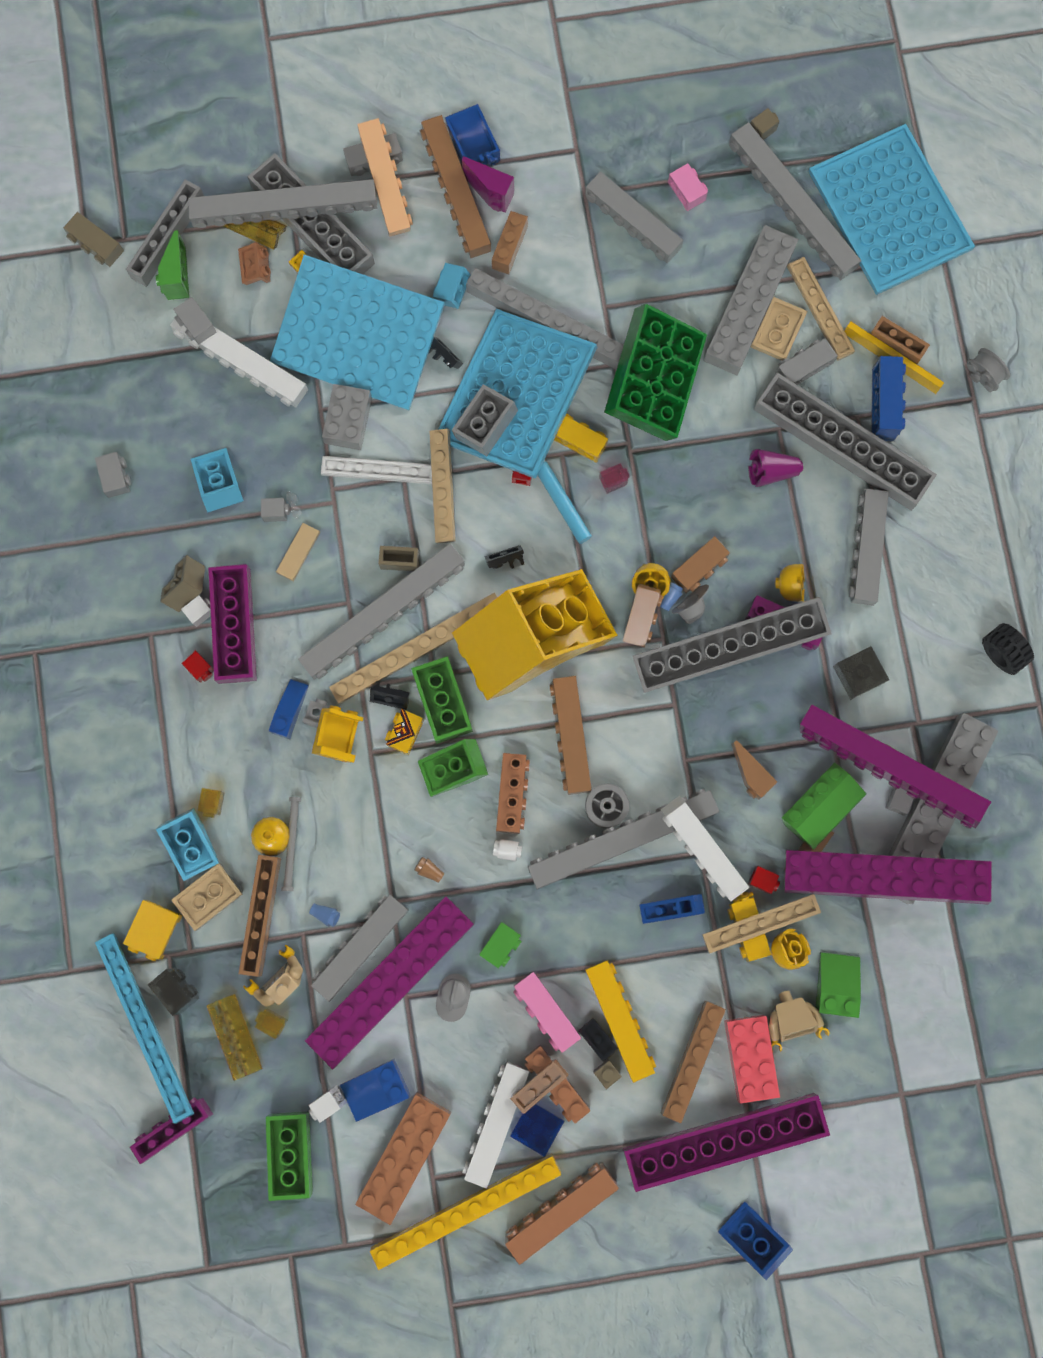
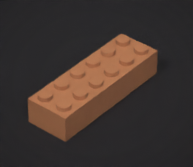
M417 1092L355 1205L391 1225L451 1115V1111Z
M598 1163L593 1164L588 1169L589 1173L583 1177L581 1175L576 1177L571 1182L572 1186L568 1189L564 1187L555 1194V1199L551 1202L549 1200L545 1201L539 1206L540 1210L535 1214L531 1212L523 1218L524 1222L518 1227L514 1225L507 1230L505 1245L519 1265L619 1189L617 1182L603 1163L599 1165Z

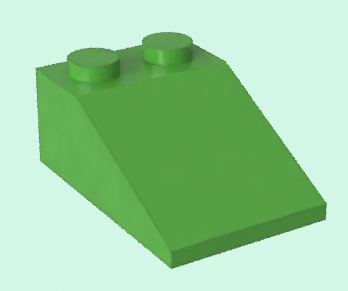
M178 230L172 234L158 266V275H156V284L160 286L161 293L166 296L167 300L189 298L186 246Z
M463 739L418 761L430 797L489 775L476 739Z
M820 952L815 1007L819 1010V1013L859 1018L861 1003L860 957Z

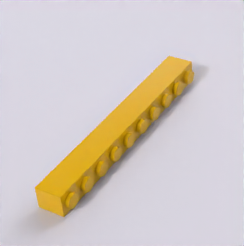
M551 1153L489 1185L487 1189L483 1188L373 1245L370 1253L378 1270L561 1176V1170L553 1154Z

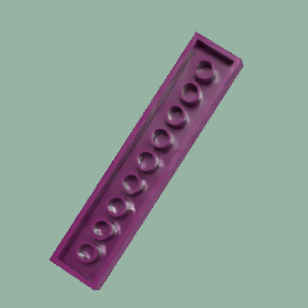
M814 705L810 706L800 723V733H802V737L811 742L814 740L820 743L819 746L824 750H833L839 758L853 761V765L861 770L866 768L872 772L871 775L880 780L882 778L889 781L888 784L890 786L906 790V794L910 797L924 800V804L930 808H939L943 811L942 814L951 819L954 817L959 819L960 823L969 829L972 827L977 828L991 804V801Z
M786 850L785 893L986 905L991 903L992 861Z
M446 896L317 1027L305 1042L333 1070L473 927L474 923Z
M811 1093L623 1148L634 1190L638 1192L830 1136L819 1096Z

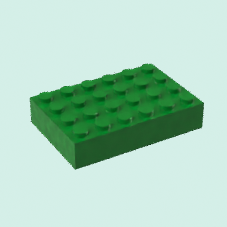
M648 304L635 308L604 413L664 441L678 438L707 334Z

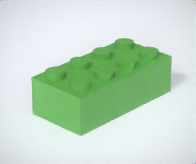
M448 656L411 668L436 744L473 732Z
M309 1111L267 1115L266 1143L269 1201L310 1198L313 1194Z

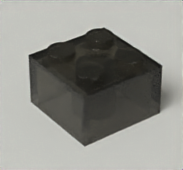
M872 646L833 666L850 700L889 681Z
M176 968L164 970L148 984L172 1016L182 1014L199 999L197 989L192 984L189 985L185 981V974Z

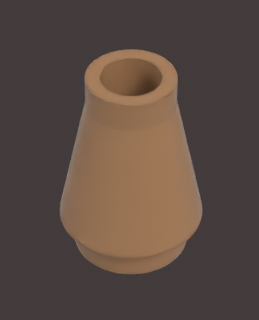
M422 857L414 869L418 872V875L438 883L444 876V872L429 858L425 859Z

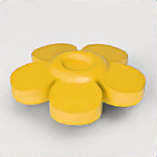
M743 892L732 901L733 903L745 901L754 894L753 892Z

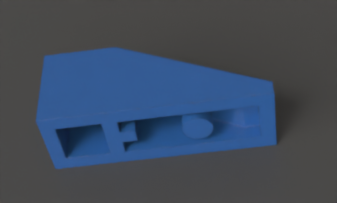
M290 679L274 713L269 728L270 733L291 739L309 685Z
M702 894L639 904L643 924L705 913Z

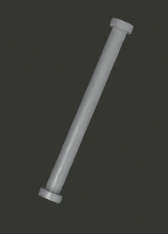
M289 797V801H291L289 841L286 854L284 887H282L281 891H293L294 888L292 887L298 805L301 802L299 797Z

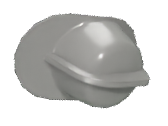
M706 584L698 587L682 603L677 605L672 610V613H678L687 624H691L699 619L705 610L703 596L707 593L709 585Z
M451 974L446 976L440 984L436 1000V1010L438 1015L445 1021L455 1022L460 1020L467 1010L471 987L469 981L464 976Z

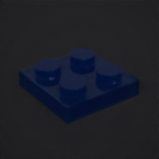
M535 1104L525 1114L522 1113L510 1137L545 1157L565 1120Z

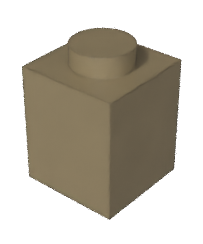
M767 108L752 119L750 124L764 140L777 130L779 119L774 112Z
M609 1059L593 1071L606 1090L622 1077Z

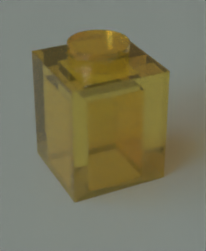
M202 788L198 811L203 813V817L214 818L215 815H221L224 792Z
M265 1009L264 1012L260 1011L257 1015L255 1028L277 1039L288 1020L270 1009Z

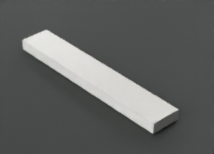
M332 456L322 457V476L432 484L431 464Z

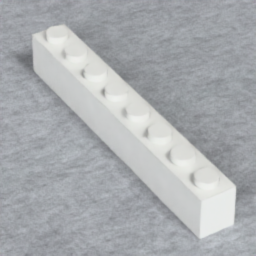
M175 319L170 324L176 337L181 340L185 338L195 349L201 348L204 350V354L211 359L215 357L224 367L233 368L238 376L249 378L254 386L265 388V392L270 396L274 397L276 395L281 398L280 401L286 406L290 407L292 405L296 408L308 391L307 385L217 328H215L217 333L198 345L195 340L191 341L185 333L187 329L184 325L180 327Z

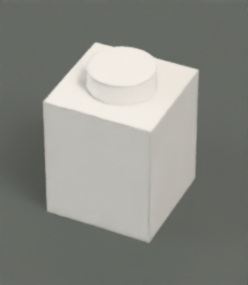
M200 595L181 609L196 627L211 616L210 601L207 598L203 599Z

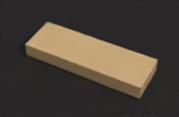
M302 523L276 573L294 582L320 531Z

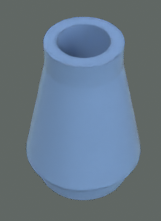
M670 582L669 592L662 599L660 607L669 611L682 596L683 588Z
M315 903L309 912L310 915L328 927H334L340 918V912L336 908L321 906Z

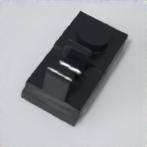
M434 336L429 350V354L432 350H436L432 358L438 360L443 356V362L449 368L459 369L463 363L439 338Z
M521 545L484 556L488 567L493 569L500 568L507 562L510 568L513 569L514 559L519 560L521 566L524 565V551Z
M377 681L370 689L369 702L407 710L410 692L390 689V684L388 683L385 688L380 687V682Z
M594 1018L578 1030L603 1062L618 1050V1047Z

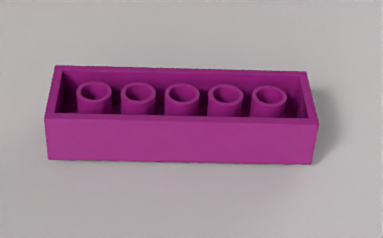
M247 564L208 567L214 681L218 684L257 681L251 569Z

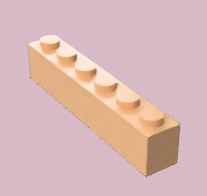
M379 118L357 124L372 179H374L376 193L389 237L409 232L410 225H413L411 215L406 214L405 207H408L406 198L401 196L399 190L402 189L400 178L395 176L394 171H397L395 160L390 159L389 153H392L389 141L386 142L384 135L387 134L384 123L380 124Z

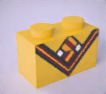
M403 709L400 713L397 712L393 723H395L393 730H389L386 735V745L409 755L424 719Z

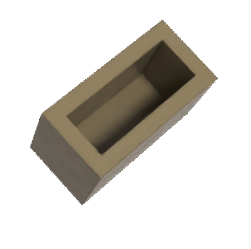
M380 546L378 564L381 570L414 571L419 567L420 553L418 548Z

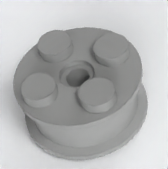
M981 348L974 359L967 361V367L971 373L969 375L970 378L976 383L980 382L988 392L996 391L1003 380L1010 378V371L1006 364L995 353L986 348Z
M603 784L597 786L587 797L585 804L586 814L589 820L598 827H615L628 814V798L624 791L615 785ZM609 803L610 809H605L604 804Z

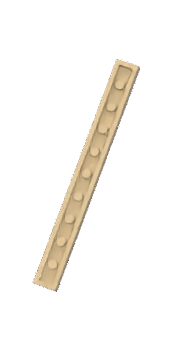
M495 592L330 686L329 688L338 704L343 703L371 687L377 681L383 680L454 639L452 632L497 598Z

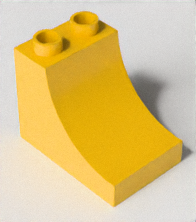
M582 569L508 589L452 632L458 644L459 653L466 659L475 677L476 685L483 692L486 700L513 692L555 666L587 651L603 646L618 636Z

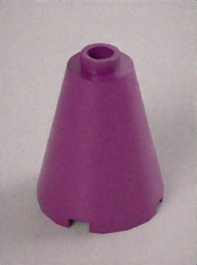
M754 449L749 457V460H752V466H748L751 484L756 485L755 487L799 476L803 471V462L800 461L799 457L761 449Z

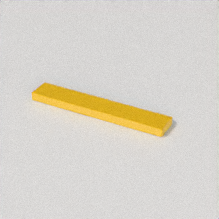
M852 321L847 325L845 329L846 335L878 357H903V364H906L905 374L934 394L944 384L943 381Z

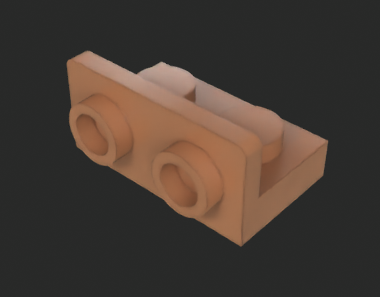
M257 242L239 248L242 283L249 285L260 280L266 283L271 282L267 248Z

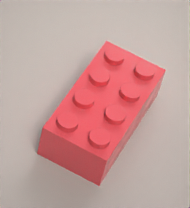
M757 1015L724 1020L737 1101L741 1104L780 1098L767 1016Z

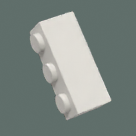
M336 1085L309 1105V1113L315 1121L318 1120L321 1123L341 1109L347 1103V1100Z

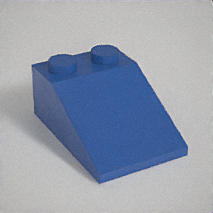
M395 1059L340 1084L356 1122L398 1104L411 1096Z
M746 1202L739 1207L718 1231L765 1280L773 1274L793 1251L792 1247Z

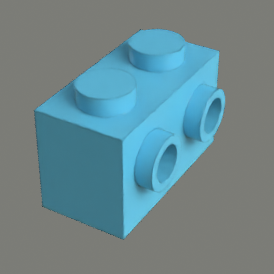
M445 263L432 297L444 302V306L459 309L466 291V283L471 274L465 267Z

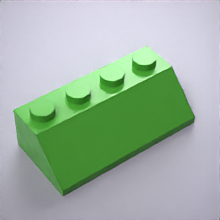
M834 762L784 814L782 821L785 827L814 850L867 794L848 772Z

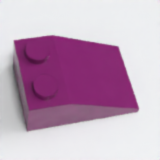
M463 156L462 169L467 182L493 210L506 213L514 196V177Z

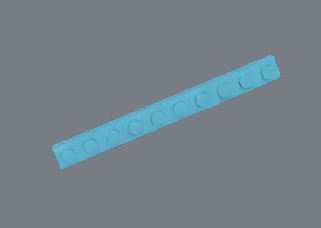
M112 933L95 942L172 1121L174 1124H177L193 1115L194 1112L117 937Z

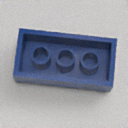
M880 356L872 369L871 433L884 441H894L905 428L903 411L905 410L906 402L903 400V393H905L906 383L903 382V375L906 372V364H903V357Z

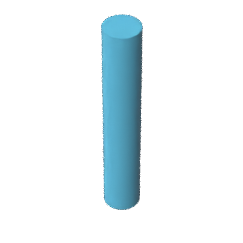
M543 462L538 472V477L578 543L586 542L592 535L548 462Z

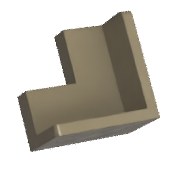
M186 555L175 565L174 578L162 588L160 602L180 612L184 606L202 593L205 566Z

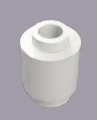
M500 839V841L495 840L493 856L511 861H516L517 858L521 857L522 846H519V842Z

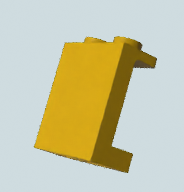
M330 705L329 708H322L312 754L342 762L354 763L356 755L351 754L358 722L363 721L364 717L357 716L358 712L351 710L342 712L341 708Z
M143 900L123 944L128 946L127 950L138 954L140 951L145 953V957L152 961L163 959L165 956L163 953L177 923H180L183 915L149 900Z

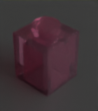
M621 463L603 470L599 474V479L607 494L626 486L628 478H630L627 469L623 468Z

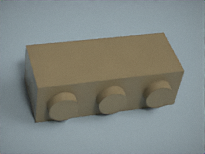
M78 211L63 227L67 233L66 237L75 244L77 242L80 244V248L85 253H92L94 259L101 265L105 263L111 267L124 252L120 243Z

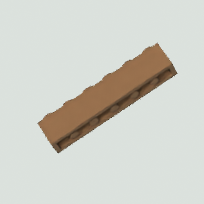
M576 676L553 679V684H550L551 696H555V703H552L553 715L557 714L558 722H555L556 734L560 733L561 740L557 741L558 752H562L563 760H560L561 772L565 771L566 778L562 779L563 790L567 791L568 795L588 793L592 790Z
M258 855L239 974L260 977L263 974L281 858Z
M704 1000L660 1112L663 1116L682 1123L726 1009Z

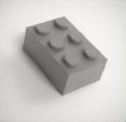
M333 384L322 434L325 444L356 450L362 449L372 402L370 390Z
M483 384L453 427L452 432L457 440L487 457L518 412L514 401Z

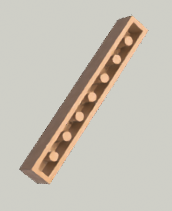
M442 115L422 121V129L419 130L422 140L427 142L425 147L428 156L433 158L431 162L435 173L438 172L440 176L438 182L440 188H444L446 192L444 194L446 204H450L452 208L450 210L452 220L457 221L458 226H456L458 236L463 237L464 242H462L464 252L469 253L470 258L491 252L490 240Z

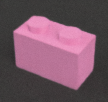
M688 163L669 174L668 184L687 211L706 201L708 189L703 182H700L696 170L691 168Z

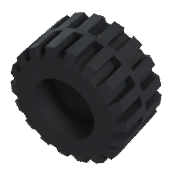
M1002 623L982 638L984 650L991 661L1002 671L1010 675H1016L1034 660V653L1029 642L1017 629L1009 624Z

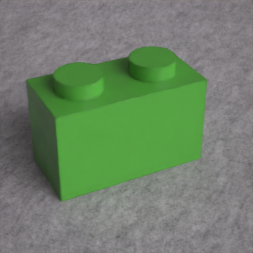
M501 922L479 955L498 969L500 966L505 967L511 958L508 956L512 949L516 951L522 942L519 939L521 935Z

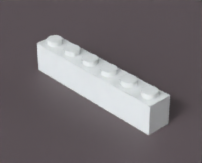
M680 795L661 809L665 815L662 817L668 827L673 826L675 828L674 835L680 842L682 840L685 841L686 845L684 848L690 856L695 854L697 857L695 862L701 870L705 868L708 871L705 875L712 884L715 882L718 884L716 889L723 898L727 896L732 901L750 888Z
M508 1061L506 1066H501L498 1074L501 1077L499 1085L495 1084L491 1093L494 1099L492 1104H487L484 1112L487 1118L485 1123H480L477 1131L480 1137L477 1143L473 1142L470 1154L473 1156L470 1162L466 1161L462 1173L466 1174L464 1180L487 1189L517 1107L510 1098L524 1087L530 1072L528 1069Z

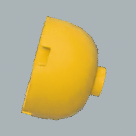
M657 563L644 564L636 570L633 576L632 589L636 594L638 584L661 589L660 595L664 598L670 589L668 571Z
M802 564L788 565L780 571L779 577H776L775 587L780 590V594L784 599L794 602L804 601V566Z
M263 818L252 829V844L261 854L268 856L278 855L287 848L289 828L279 818Z
M795 929L782 931L774 938L771 944L773 959L780 967L787 970L804 967L809 963L808 955H811L807 939L802 933L794 932L796 931Z

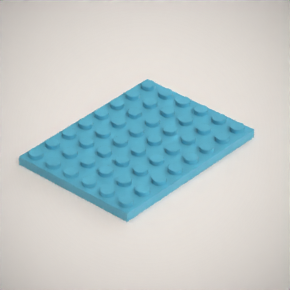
M906 124L809 168L808 172L844 238L860 258L861 262L859 265L876 295L961 256L975 247Z
M304 255L270 362L331 384L370 390L372 398L410 410L445 303Z
M496 309L439 429L450 430L451 447L536 479L595 354L597 344ZM483 384L514 401L518 412L487 457L457 440L452 432L453 427Z

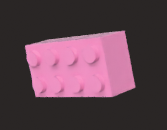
M534 971L514 985L515 990L513 993L520 1002L522 1000L525 1001L527 1004L525 1009L531 1018L536 1016L539 1021L537 1026L544 1035L546 1033L549 1034L551 1037L549 1042L555 1051L560 1050L563 1053L581 1039L579 1033Z

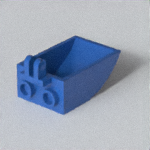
M478 104L445 117L450 136L461 162L463 156L486 166H494L500 161V149Z

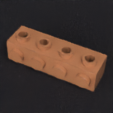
M503 753L496 832L520 834V829L524 830L525 818H521L522 810H526V799L523 798V791H527L528 779L524 778L525 771L529 772L530 760H526V755Z
M539 1045L525 1056L527 1062L524 1065L531 1073L539 1074L553 1060L543 1047ZM567 1078L550 1091V1099L556 1106L558 1104L561 1105L564 1109L562 1114L568 1122L572 1120L576 1124L590 1112L588 1105Z

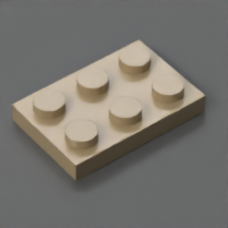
M773 297L751 348L783 361L787 358L808 311Z
M218 863L174 897L172 902L193 930L197 931L243 895V893L221 864Z

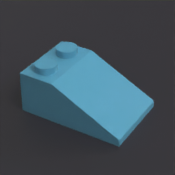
M226 448L190 459L207 513L244 501Z
M195 808L157 827L156 831L183 881L219 863Z

